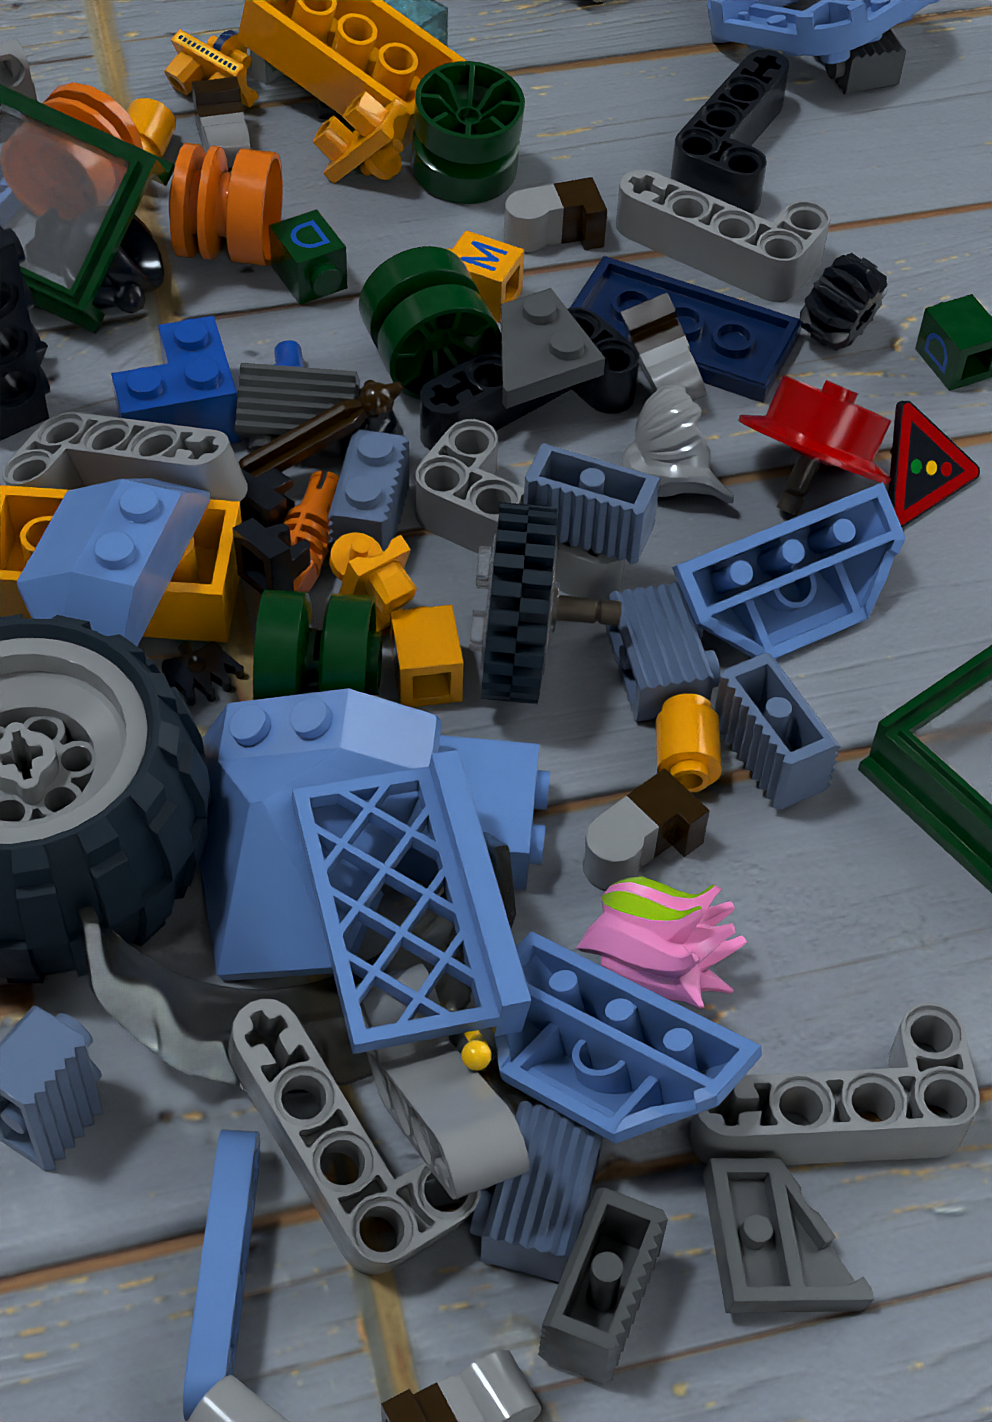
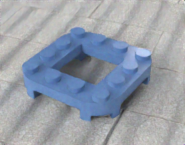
M708 0L707 7L711 37L714 42L724 43L732 41L747 44L749 49L754 50L774 49L783 51L784 55L790 57L801 55L820 56L821 62L835 64L849 59L851 56L850 50L879 40L882 37V33L897 24L911 20L914 13L928 4L937 3L941 0H821L804 11L783 8L784 5L793 4L800 0Z

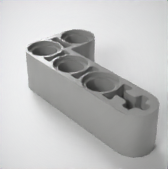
M637 169L627 172L620 180L616 229L621 235L755 296L769 301L781 302L792 298L821 265L831 219L830 213L824 206L816 202L800 200L790 203L773 222H770L654 171Z
M65 412L47 419L13 455L2 470V478L7 486L74 490L118 479L153 478L210 492L211 500L241 501L248 491L247 482L230 441L223 432L78 412Z
M466 419L452 425L418 465L416 470V520L428 532L494 561L500 502L523 504L524 487L497 476L498 436L495 429L484 421ZM556 541L552 587L571 596L596 598L598 601L609 599V594L615 590L620 592L622 588L625 559L618 561L617 558H606L601 552L595 554L591 548L583 551L580 545L571 547L568 541L561 544L559 541Z
M418 963L388 973L387 975L418 992L429 976V973L422 963ZM376 986L372 987L360 1004L365 1028L397 1023L408 1005ZM434 987L428 999L440 1005ZM417 1012L413 1019L423 1018L426 1016ZM448 1036L367 1051L373 1078L385 1108L453 1200L529 1171L527 1149L513 1113L477 1071L470 1070L463 1064L461 1053L449 1041Z
M259 999L248 1003L239 1011L233 1022L229 1040L228 1056L232 1067L342 1255L354 1269L371 1275H380L388 1272L455 1231L475 1210L481 1197V1190L460 1197L458 1210L441 1212L433 1208L424 1194V1184L426 1181L437 1178L425 1162L394 1180L298 1018L287 1005L275 999ZM257 1029L264 1038L274 1034L278 1037L273 1053L274 1058L264 1044L250 1047L249 1042L253 1030ZM277 1062L281 1072L272 1082H269ZM295 1089L308 1091L318 1100L320 1113L307 1120L297 1119L289 1115L284 1109L281 1097ZM330 1153H343L349 1156L356 1164L358 1179L348 1185H336L328 1181L321 1171L320 1159ZM370 1217H380L388 1221L394 1228L397 1236L395 1249L387 1252H376L368 1248L362 1241L359 1233L360 1222Z
M924 1002L911 1007L906 1011L901 1020L889 1052V1068L745 1075L719 1106L692 1116L689 1129V1143L692 1151L706 1164L710 1158H781L785 1165L940 1158L951 1155L960 1148L980 1106L978 1085L965 1028L961 1019L950 1008L939 1003ZM915 1042L926 1043L932 1046L938 1053L926 1052L920 1049ZM927 1106H938L946 1110L952 1118H941L933 1114ZM855 1110H869L877 1114L882 1121H867L861 1118ZM788 1112L798 1113L806 1117L811 1124L806 1126L795 1125L789 1122L782 1114Z

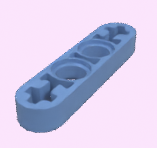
M222 1129L219 1134L183 1391V1417L185 1421L189 1420L196 1406L218 1381L225 1376L234 1375L260 1167L261 1142L259 1131Z

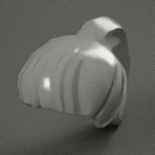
M677 385L661 386L646 400L636 423L635 440L622 455V466L661 477L658 492L660 497L681 493H699L715 496L726 503H733L734 495L713 473V465L710 464V448L707 446L706 439L702 436L697 426V422L702 414L700 406L692 401L690 395L686 394L685 387Z

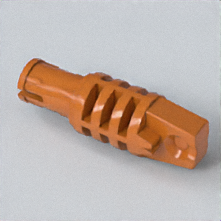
M323 471L313 473L308 481V487L300 505L290 509L283 520V524L290 527L291 546L304 539L310 544L311 565L293 581L294 591L309 593L321 573L326 555L331 548L329 543L331 536L328 535L330 531L328 515L339 481V476L333 472H327L322 488H319V485L323 478Z

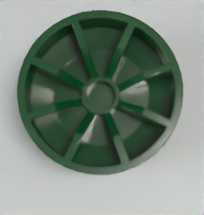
M458 61L438 66L421 79L415 94L411 167L416 180L429 193L454 203L476 204L492 200L510 188L517 173L525 98L522 89L510 75L499 68L485 63Z
M422 246L402 251L380 264L368 277L359 297L360 316L379 351V355L393 383L401 382L404 388L402 393L412 398L420 399L422 387L430 380L502 342L500 329L487 304L480 296L478 288L465 264L455 253L447 249L435 246Z
M265 589L260 600L255 633L253 700L307 694L310 691L323 692L348 688L369 695H379L383 635L382 632H376L375 596L332 593L326 605L322 630H319V628H314L313 606L308 592Z

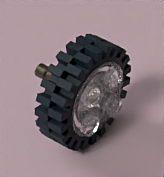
M500 502L497 531L494 530L492 547L479 546L476 588L488 589L486 611L473 610L469 649L470 651L482 652L480 670H483L481 699L538 704L542 676L545 673L550 632H555L556 620L592 624L598 621L599 624L619 626L622 601L608 599L598 601L596 598L559 595L560 582L555 581L558 537H556L558 508Z

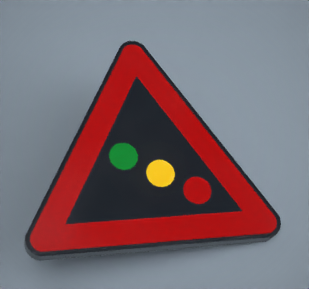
M899 401L896 404L893 443L890 449L891 467L889 477L891 481L889 483L888 495L900 525L904 527L977 479L980 475V467L911 401Z

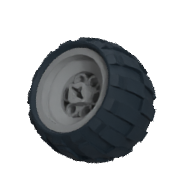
M22 614L0 617V978H6L8 983L43 984L45 975L76 970L78 977L108 967L112 965L111 959H113V954L131 943L142 947L166 924L165 920L172 914L174 900L184 898L188 886L191 887L200 864L209 834L207 819L212 804L203 738L177 688H170L164 674L159 671L156 663L145 656V652L120 634L105 636L98 633V631L91 630L90 621L56 615L52 619L23 618Z

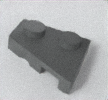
M551 288L501 304L502 403L506 409L604 375L605 357Z
M710 1158L702 1174L726 1313L865 1311L874 1300L871 1286L864 1276L855 1281L830 1246L836 1238L819 1212L806 1204L801 1194L800 1185L781 1158Z

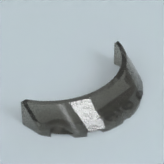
M483 832L506 915L512 929L516 917L510 850L507 844L491 834ZM443 891L440 897L447 900L445 891ZM92 905L77 908L78 927L90 985L94 994L106 1011L122 1027L152 1052L161 1056L162 1060L172 1067L193 1077L196 1074L213 1081L238 1086L241 1091H246L228 1056L233 1022L239 1011L248 1003L259 999H275L287 1005L296 1015L337 1085L343 1086L373 1076L367 1052L352 1053L334 976L299 986L273 989L234 988L199 981L181 975L146 957L130 946L111 928H109L110 935L100 932L98 916ZM430 909L411 931L413 935L442 952L447 950L457 935L454 923ZM400 947L383 972L388 974L422 963L430 974L435 966L405 948ZM460 949L454 959L465 965ZM382 952L366 962L373 966ZM352 973L355 985L363 981L361 977ZM444 973L435 986L440 1006L450 1012L464 1010L471 1002V987ZM256 1029L252 1031L249 1045L252 1048L256 1045L264 1044L274 1058L273 1053L278 1037L274 1034L264 1038ZM277 1062L269 1082H272L281 1072ZM295 1089L285 1094L308 1093V1091Z

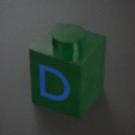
M317 209L269 225L271 267L299 305L348 288L346 246Z
M973 294L947 302H940L925 308L915 350L949 391L992 378V317Z

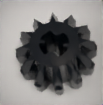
M853 253L836 258L831 267L825 268L819 280L814 282L813 289L805 298V305L800 311L799 320L802 322L801 327L811 334V338L823 346L828 345L835 351L852 345L856 337L863 334L866 326L873 321L875 313L882 306V299L888 290L887 276L877 270L878 266L864 257L862 259Z

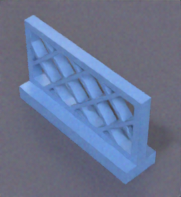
M459 749L432 753L428 767L292 788V803L352 1053L367 1052L486 1028L492 1029L494 1037L522 1032L531 1004V997ZM417 791L422 812L411 827L379 808L389 795ZM338 804L358 817L343 837L339 838L315 824L312 808ZM368 823L375 825L400 840L385 863L378 861L352 845ZM426 825L430 838L421 833ZM321 846L331 852L325 861ZM410 847L437 862L439 872L428 888L421 886L395 870ZM341 859L346 860L374 877L357 901L330 885L329 875ZM384 883L417 902L401 927L367 908ZM442 887H444L447 900L437 895ZM336 908L347 914L341 924ZM427 908L454 923L457 935L445 952L411 933ZM357 921L391 940L373 966L346 950L344 939ZM400 947L405 948L435 966L418 992L383 972ZM460 949L465 965L454 959ZM352 973L363 979L357 989ZM447 973L471 987L476 1008L450 1012L428 999V996L443 974ZM373 986L408 1005L397 1023L365 1028L360 1004ZM417 1012L426 1016L423 1018L413 1019Z

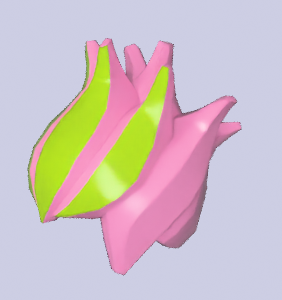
M641 876L615 882L600 897L603 914L588 928L576 948L581 952L600 955L601 966L671 1001H685L699 1009H703L705 1006L701 996L702 992L714 991L732 994L734 991L731 986L709 968L736 952L747 941L743 935L725 941L736 933L733 923L715 926L735 909L732 901L709 907L722 888L712 884L699 894H689Z

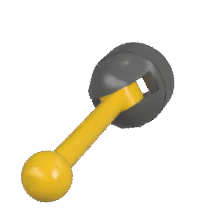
M491 1028L449 1035V1041L461 1053L462 1062L468 1069L474 1071L482 1070L497 1059L495 1037Z

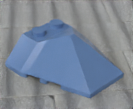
M349 688L232 702L225 706L203 737L212 804L207 819L209 834L200 861L216 972L220 979L231 981L333 973L292 803V788L428 767L431 754L438 753L442 721L437 715ZM414 791L389 795L379 809L407 825L419 799L418 793ZM338 804L312 808L315 824L339 838L343 837L358 817ZM368 823L352 845L378 861L385 863L400 840L375 825ZM321 846L325 861L331 852ZM344 859L340 860L329 875L330 885L356 901L374 878ZM379 890L367 907L376 912L384 894L381 890ZM336 908L341 924L347 914ZM359 921L356 922L344 939L347 951L356 956L369 927Z

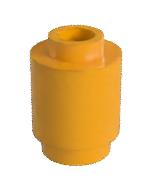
M150 98L136 99L130 103L127 113L139 130L143 150L163 158L175 132L176 119L170 109L163 103Z
M679 694L664 702L662 711L656 718L657 773L665 768L691 793L705 789L708 785L714 783L722 773L720 722L718 714L712 709V704L708 699L697 694Z

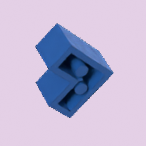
M214 315L158 325L163 364L111 373L118 418L217 430L223 432L228 437L230 444L242 442L235 432L237 391Z

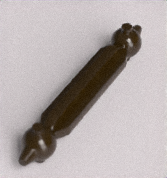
M367 380L359 394V399L343 400L244 456L238 462L241 470L244 469L255 478L274 468L283 472L356 431L368 416L378 418L379 420H386L389 417L394 400L404 390L401 382L383 384L374 380Z

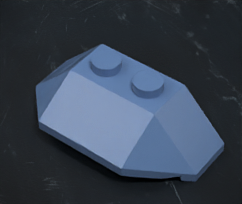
M153 478L118 479L67 491L16 582L18 591L31 618L52 619L56 615L90 621L91 630L98 631V633L105 636L120 634L138 647L210 502V492Z
M882 482L672 568L694 622L698 627L751 658L767 652L775 659L867 620L887 580L894 557L899 554L906 537Z
M532 931L516 946L531 997V1004L522 1032L495 1037L501 1079L615 1144L719 1106L762 1056L761 1045Z

